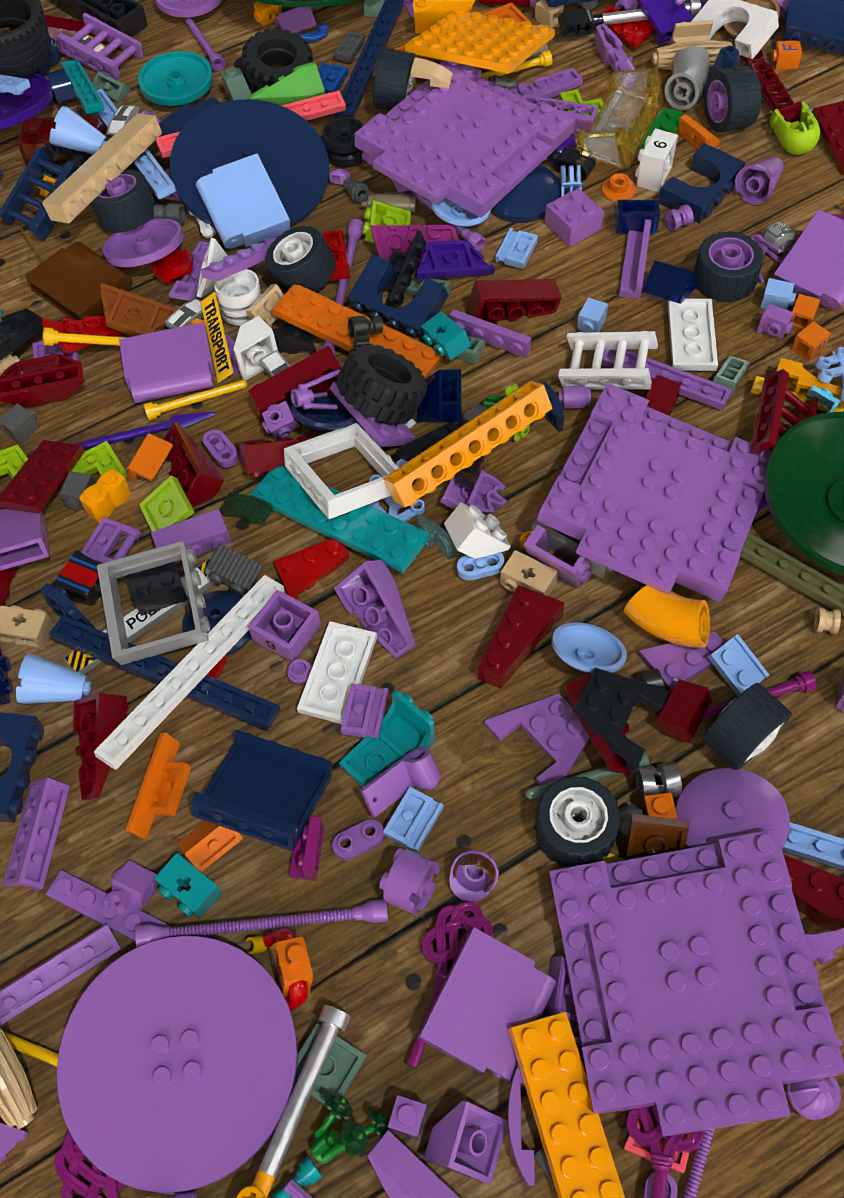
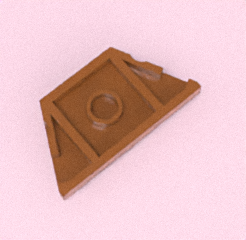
M103 283L100 284L106 327L132 336L161 331L166 327L165 321L177 310L176 308Z

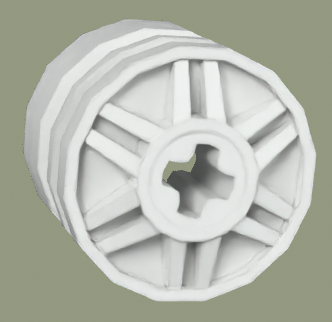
M244 269L223 280L215 281L214 288L223 320L235 326H241L250 321L251 319L246 310L261 296L257 275L251 270Z

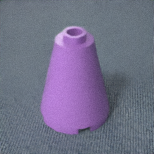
M775 156L746 165L737 173L735 189L737 193L741 194V199L751 205H759L772 196L784 170L782 160Z

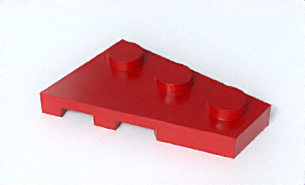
M608 6L601 14L622 10ZM646 20L606 25L634 50L655 31L651 23Z
M104 316L84 317L83 320L62 318V321L51 322V319H42L43 327L53 328L58 333L111 337L121 336L122 333L106 327ZM58 342V346L65 354L95 345Z
M328 539L274 561V565L287 594L297 600L299 594L315 586V582L322 576L329 575L347 561L349 553L345 545L336 540Z

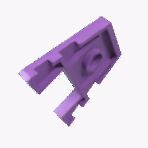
M560 694L495 716L484 722V726L499 742L518 727H521L554 762L551 767L536 778V783L539 786L567 778L575 761L578 760L590 740L589 735L573 712L571 705Z

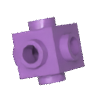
M286 401L271 405L267 408V411L262 413L265 420L262 424L268 434L272 433L277 439L289 436L293 430L300 427L299 422L292 416L291 406Z

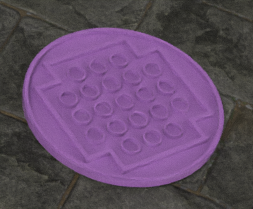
M199 936L169 937L152 941L124 954L111 963L88 986L70 1015L62 1037L57 1063L58 1097L63 1117L75 1143L84 1155L109 1177L125 1185L146 1191H189L207 1186L232 1174L247 1163L269 1140L277 1128L292 1094L297 1073L298 1047L295 1024L289 1005L275 980L256 960L242 950L225 942Z

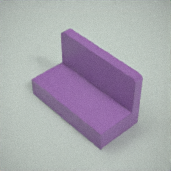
M297 7L278 14L273 19L276 27L280 26L282 31L286 29L293 33H299L316 26V21L310 7Z

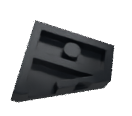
M292 324L272 329L280 354H297L298 351H309L310 355L316 352V347L309 332Z

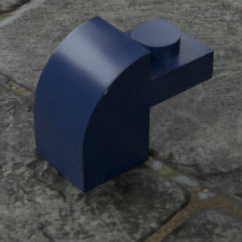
M64 68L46 74L57 104L76 98Z

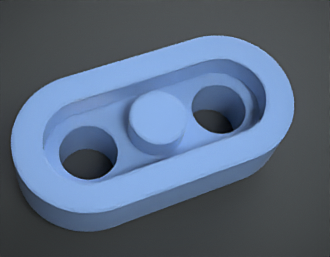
M501 552L478 559L468 555L463 556L457 562V573L460 578L467 581L498 574L504 567V556Z

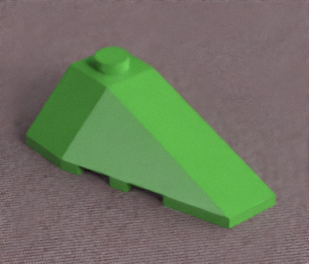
M315 62L297 66L293 69V73L286 77H279L278 82L272 86L266 85L248 96V99L285 105L324 95L325 90Z

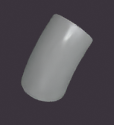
M697 46L686 47L678 51L673 57L672 75L665 85L664 92L666 100L673 108L677 110L690 109L701 97L709 73V53L706 49Z

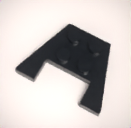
M27 308L1 317L0 338L3 340L0 341V360L40 333L44 328L42 326L43 318Z
M451 421L399 447L396 450V457L408 462L462 425ZM485 456L475 460L470 467L455 474V482L474 489Z
M595 667L590 672L573 711L596 735L600 734L610 744L608 748L615 755L618 753L627 762L625 766L634 772L639 767L645 749L623 736L622 732L635 701H639L658 713L662 709L669 691Z

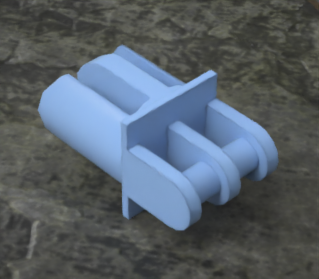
M577 165L576 182H574L573 166L568 168V182H566L565 166H561V197L564 196V193H570L577 188L582 191L581 166Z

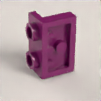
M310 816L309 825L304 826V831L292 855L289 874L292 879L317 881L325 829L321 817Z

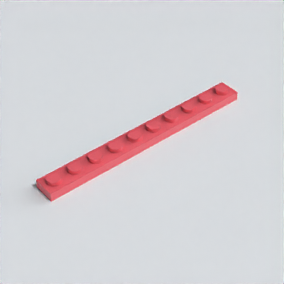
M340 91L281 105L294 111L306 121L346 110V104ZM179 132L156 138V144L162 158L171 156L172 147Z

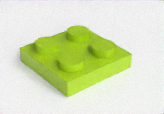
M173 476L166 479L139 504L152 532L185 521L195 513L178 479Z

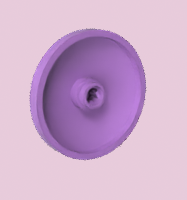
M155 0L157 7L168 15L195 17L210 12L222 0Z
M155 218L134 230L114 233L106 240L102 251L105 259L113 266L134 267L163 258L174 251L183 241L184 234L177 221L168 218Z
M721 768L697 776L684 788L676 806L678 820L689 821L686 849L716 844L718 839L772 829L777 831L782 850L787 841L790 818L783 797L767 780L746 770Z

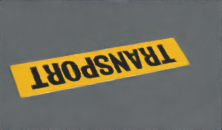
M213 292L200 303L219 383L233 374V368L216 293Z

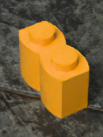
M111 469L105 472L96 484L84 490L79 500L87 515L99 523L103 517L108 518L113 513L115 507L125 503L129 499L131 491L125 477L115 469Z

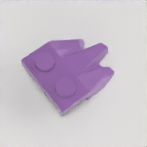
M481 471L479 476H477L474 489L455 482L454 476L450 479L440 502L454 510L462 502L468 506H476L482 513L494 512V509L499 510L507 503L498 494L506 486L484 471Z

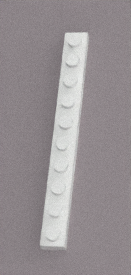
M264 575L208 633L209 640L198 643L94 751L95 756L114 770H117L249 630V625L276 590L285 592L284 586Z

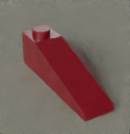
M96 693L74 701L73 733L78 734L80 744L75 750L76 756H80L82 761L78 771L81 800L87 801L100 798L110 766L98 759L94 751L126 719L129 711L127 696Z

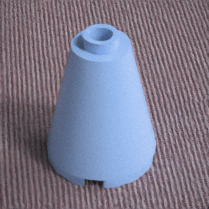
M62 106L54 120L56 122L55 129L51 128V144L94 154L107 142V137L69 107Z
M35 654L25 655L19 671L18 678H21V687L17 686L16 688L17 703L22 704L76 701L90 695L92 682L88 681L87 675Z

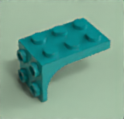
M397 690L392 693V704L383 718L379 740L374 737L364 738L339 762V766L360 786L365 787L414 749L421 747L430 748L435 743L434 718L425 709L420 710L416 707L413 699L408 694H401Z

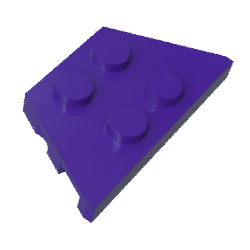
M468 240L427 242L425 253L417 270L416 279L494 274L495 267L493 264L488 265L483 260L484 256L475 250Z

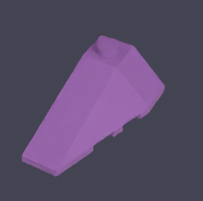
M382 560L365 561L334 587L345 609L350 614L354 613L361 620V624L365 628L376 632L377 640L396 659L416 646L395 580Z
M389 1130L384 1133L367 1154L389 1198H459Z

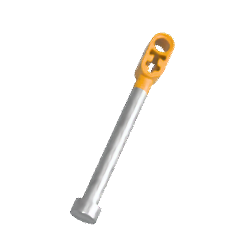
M329 1005L323 1006L318 1020L322 1023L252 1186L242 1189L237 1198H270L268 1195L337 1033L338 1031L345 1032L351 1017L345 1012Z

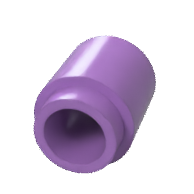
M563 386L562 391H558V398L563 409L585 408V406H590L591 390L590 388H585V386Z

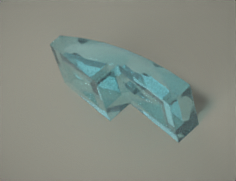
M421 515L417 516V528L429 533L430 539L426 543L427 546L430 547L437 543L448 561L457 557V549L450 535L430 519Z

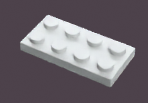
M669 298L667 306L672 367L682 371H717L718 359L712 299Z
M329 621L298 704V713L342 724L351 683L360 685L362 683L377 640L376 632Z

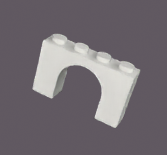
M708 0L691 21L713 20L708 40L726 23L733 21L746 23L745 28L735 39V46L739 51V55L750 59L756 56L779 27L776 11L742 0Z

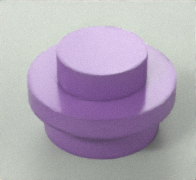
M294 660L288 666V677L293 683L303 684L307 682L312 667L305 660Z

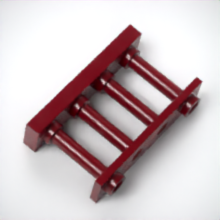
M784 369L764 379L750 448L756 454L767 449L773 451L778 443L776 442L777 435L782 437L788 431L780 424L781 417L794 426L807 418L816 416L818 399L814 397L802 402L787 389L789 373ZM784 399L796 408L795 415L783 406Z

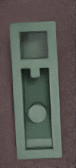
M230 67L221 72L225 93L229 100L248 99L251 92L240 69Z

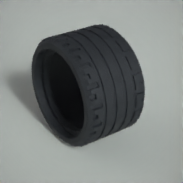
M0 0V29L18 27L13 31L0 34V74L24 78L42 68L51 55L52 42L40 0Z

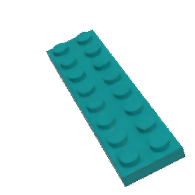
M284 465L271 470L250 494L253 501L374 560H382L387 566L403 574L430 539L428 532L370 505H365L328 519ZM327 486L334 495L342 493Z

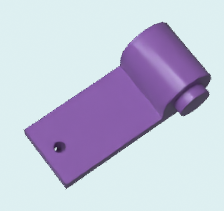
M421 747L409 752L360 791L371 815L376 817L406 794L409 787H417L424 790L433 789L440 781L441 775L430 749Z

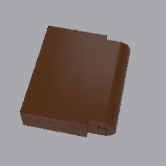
M74 242L66 249L61 248L25 275L31 291L72 320H83L84 317L104 315L100 293L101 283L127 292L133 284L131 276L118 267L113 266L105 258L81 242Z

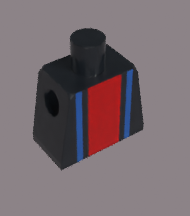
M76 550L51 586L54 588L59 586L64 589L72 602L90 606L95 605L100 596H102L97 570L99 563Z

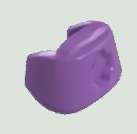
M334 169L330 172V182L343 185L346 178H351L350 173L344 169Z

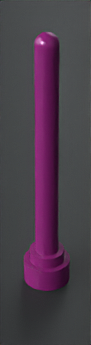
M807 670L798 673L793 681L768 688L767 690L774 697L796 690L807 693L816 690L817 684L812 672ZM733 700L709 707L703 720L719 715Z

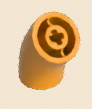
M646 585L629 600L624 608L625 615L636 625L659 639L693 648H705L708 644L710 613L705 600L687 598L673 591L666 594Z

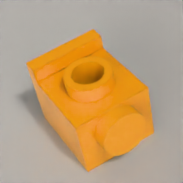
M260 2L254 3L255 20L263 26L274 22L273 19L276 15L282 13L281 6Z

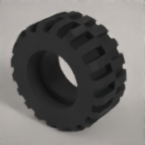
M275 28V30L266 29L262 33L257 32L254 35L255 37L251 36L244 44L241 56L243 76L252 93L266 85L272 86L279 81V77H286L293 73V69L297 66L313 62L312 50L303 38L301 39L298 34H292L290 30L286 29L282 31L280 28ZM271 64H284V65H287V66L276 68V67H271V66H268V65H271Z
M360 344L352 348L337 376L339 393L341 396H344L348 404H351L356 411L362 412L368 418L371 417L375 421H383L391 425L394 423L397 425L412 419L427 392V383L421 370L416 368L413 362L405 359V356L395 353L392 349H386L381 345L374 346L373 344Z

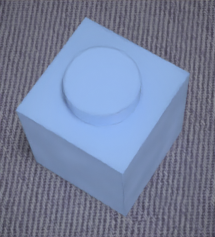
M769 278L760 308L766 309L769 303L786 310L788 305L793 306L796 293H793L795 283Z
M588 297L578 315L577 330L584 333L599 332L606 320L608 304Z

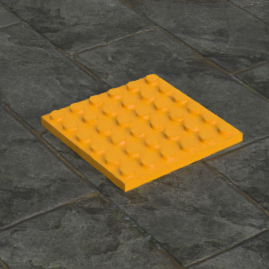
M455 9L454 12L446 15L445 18L439 20L426 31L421 32L420 35L406 43L405 52L509 74L550 41L555 35V29L549 28L548 25L544 24L537 26L532 25L529 21L515 22L513 18L500 19L496 15L484 16L480 12L468 13L464 9Z

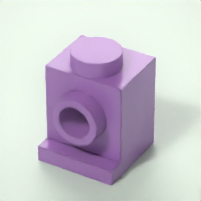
M769 303L761 317L757 333L765 332L783 339L785 334L790 335L793 329L794 322H791L794 312Z

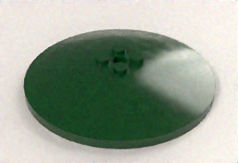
M830 412L812 416L799 422L780 438L770 454L766 465L764 488L772 517L792 545L816 564L844 576V412Z

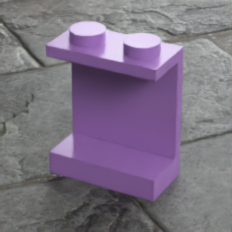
M538 524L524 543L529 557L558 570V577L576 588L581 583L585 584L592 573L588 558L580 555L572 567L546 552L550 546L546 529Z

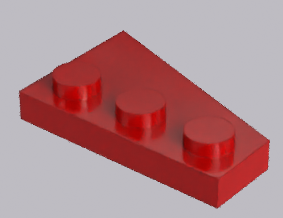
M342 230L323 232L322 236L336 260V268L329 281L351 278L345 236Z

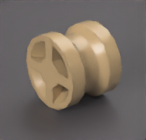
M818 607L814 618V631L819 633L829 631L831 634H837L841 623L840 610L826 611L824 608Z

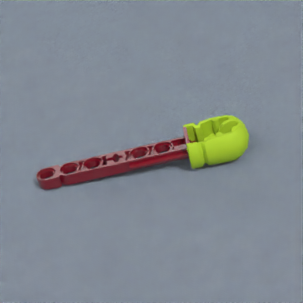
M761 50L753 58L758 60L741 56L743 61H746V66H750L759 78L761 94L773 112L770 118V126L781 146L788 153L794 155L810 152L818 143L820 127L808 105L804 101L794 102Z

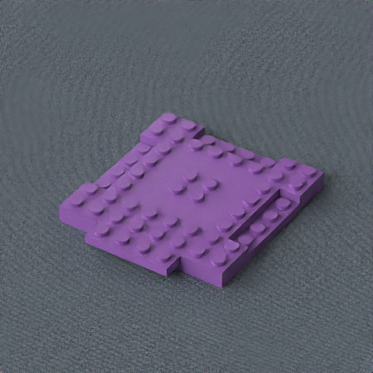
M443 60L439 65L453 73L449 89L430 86V79H428L387 114H377L355 132V147L376 158L373 161V168L433 203L438 204L445 197L482 218L574 133L576 119L546 103L538 107L503 87L481 77V69Z
M607 383L561 474L557 477L540 510L537 522L580 540L581 542L576 550V554L666 594L671 592L674 583H678L721 602L729 588L741 556L740 553L765 492V470L772 452L765 450L756 454L750 449V442L735 437L733 443L649 408L647 406L650 400Z
M776 829L718 839L716 844L606 864L605 861L549 871L595 1114L657 1105L663 1137L790 1117L791 1114L783 1084L844 1075L843 1058L828 1006H825Z

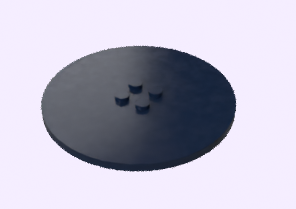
M261 100L227 101L200 112L179 132L170 156L171 178L176 193L186 208L198 219L216 228L199 194L196 182L200 178L212 174V169L258 154L290 219V227H293L316 209L325 194L329 180L327 150L321 137L312 125L286 107Z

